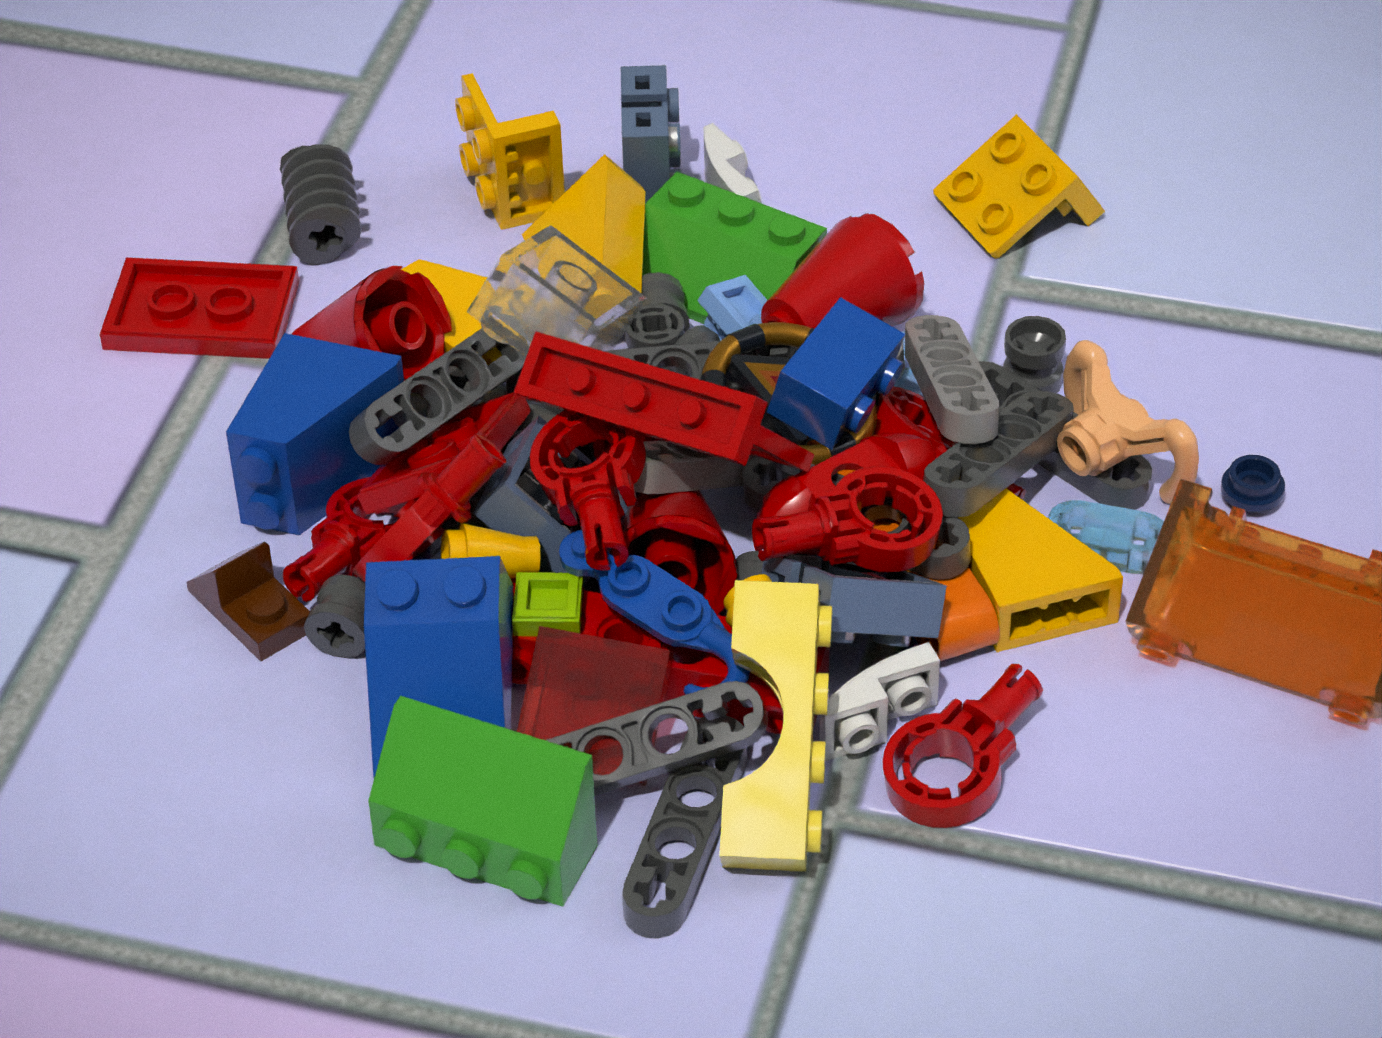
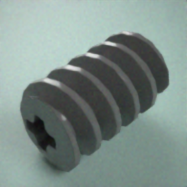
M316 144L291 149L281 157L280 162L289 244L292 252L304 262L312 265L329 263L338 258L342 252L353 247L361 234L362 227L359 220V208L356 203L357 194L354 189L355 180L352 174L353 166L349 155L342 149L332 145Z

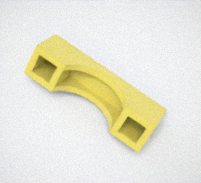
M735 580L731 644L734 664L754 673L771 688L782 707L784 720L777 746L767 761L750 775L723 785L719 853L723 868L806 872L807 852L821 853L822 810H809L811 783L824 784L826 742L813 741L814 715H827L829 673H816L817 647H831L832 606L820 605L819 584Z

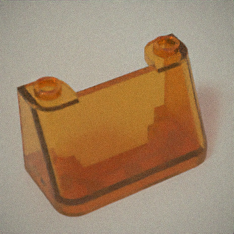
M1180 479L1125 620L1128 632L1138 640L1136 648L1141 653L1156 660L1173 662L1175 656L1327 705L1329 706L1328 711L1330 714L1352 724L1366 725L1369 718H1382V552L1372 549L1368 559L1248 522L1245 509L1235 506L1232 507L1228 517L1225 511L1210 505L1209 501L1213 494L1212 488Z

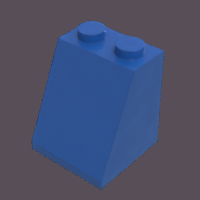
M284 333L226 430L242 524L301 535L326 516L327 502L335 491L350 482L371 477L381 465L372 464L356 453L350 442L349 428L355 417L371 403L404 381L402 356ZM392 418L375 430L383 439L386 436H390L399 427Z

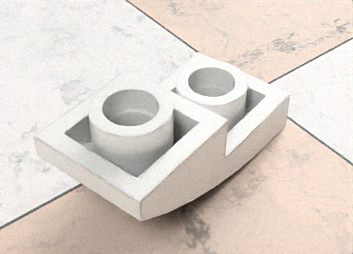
M713 123L704 126L705 182L762 203L756 184L750 178L745 177L748 160L742 146L736 140H731Z
M929 642L906 649L872 665L847 681L828 698L827 715H820V741L826 742L825 761L848 754L862 753L871 747L887 743L888 720L914 715L924 709L938 705L940 659Z

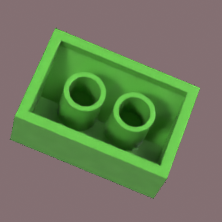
M676 172L645 203L642 276L647 273L660 272L670 274L678 279L683 287L685 307L688 310L689 318L704 324L708 313L697 300L706 286L746 275L768 300L825 237L827 228L698 180L697 178Z
M399 696L393 706L368 800L374 846L384 848L389 853L400 858L411 857L448 869L451 873L461 878H476L509 889L526 899H540L564 907L598 846L592 755Z

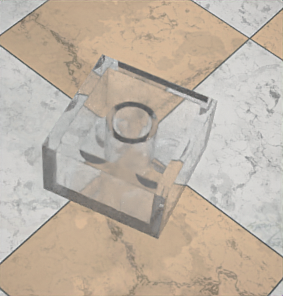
M550 225L501 255L468 308L467 313L481 323L482 329L488 336L500 343L509 344L525 357L527 356L535 331L601 351L614 350L647 297Z

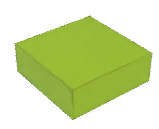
M517 572L512 615L513 636L580 637L584 593L583 576L554 572Z

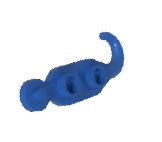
M582 530L572 532L562 540L559 547L562 567L568 573L575 576H591L599 581L603 601L613 610L666 644L709 652L723 660L728 666V674L721 683L731 681L747 683L750 671L734 664L731 649L732 634L725 629L703 595L648 559L638 555H629L627 561L617 567L614 563L613 555L607 552L611 570L604 571L591 568L585 559V544ZM687 684L684 687V694H690L708 687Z

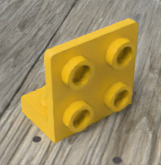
M473 73L462 75L463 97L455 98V110L461 130L463 132L466 131L467 142L459 144L460 160L464 173L467 177L475 176V187L480 206L483 210L491 209L501 230L533 223L565 193L561 124L554 110L498 123Z
M1017 114L933 190L934 195L994 259L1002 256L1054 208L1063 217L1070 211H1073L1087 226L1091 225L1105 212L1081 179Z

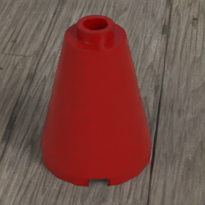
M864 213L860 217L849 216L840 220L766 301L761 310L762 323H793L816 328L841 297L890 326L899 325L912 317L923 301L925 282L922 271L915 275L908 259L915 252L909 241L893 224L875 214Z
M393 265L379 269L367 276L295 329L292 335L402 356L405 381L445 354L444 334L452 332V326L443 297L431 281L419 272L410 274L401 270L404 266Z
M701 491L665 494L635 492L637 500L634 505L628 507L621 523L624 542L627 544L629 555H638L648 559L690 586L708 600L716 615L720 614L725 607V596L735 586L737 578L736 559L731 545ZM612 548L609 551L610 555H613Z

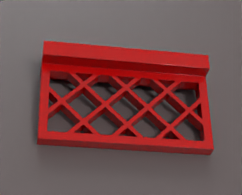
M535 331L514 393L532 401L744 466L747 464L749 455L809 472L815 455L760 425L768 402L757 396Z

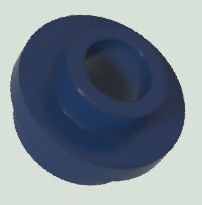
M1261 455L1241 456L1232 462L1231 466L1222 476L1221 493L1224 499L1230 505L1246 512L1268 511L1278 506L1284 497L1285 481L1280 469L1274 461Z

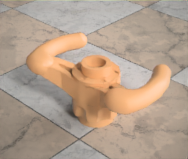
M1089 340L1077 342L1067 356L1063 382L1064 395L1073 403V412L1078 414V416L1064 424L1063 431L1058 434L1057 446L1062 459L1077 475L1096 476L1130 456L1171 451L1175 461L1174 471L1171 477L1160 486L1159 495L1165 503H1176L1190 492L1197 478L1199 452L1196 435L1184 421L1177 418L1154 420L1149 417L1141 403L1120 394L1111 381L1110 369L1107 365L1108 359L1103 348Z

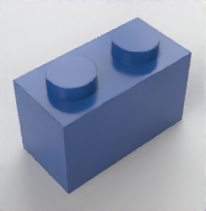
M840 297L780 371L767 413L832 450L847 430L855 434L860 431L874 407L875 400L872 398L876 392L886 396L896 383L904 366V363L896 358L905 334Z

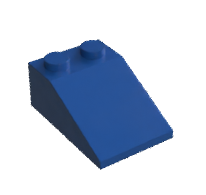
M500 556L366 562L364 639L373 778L376 774L393 706L399 696L511 730L514 585Z

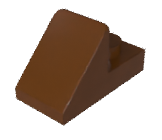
M265 541L236 553L186 582L188 591L260 662L306 636L304 625L310 611L274 577L270 546Z

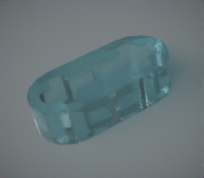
M1069 500L1053 507L1048 515L1051 521L1115 565L1120 572L1131 574L1151 573L1162 567L1166 560L1169 530L1165 522L1154 514L1087 501ZM1071 529L1080 530V534L1071 533ZM1134 541H1143L1144 544L1136 545Z

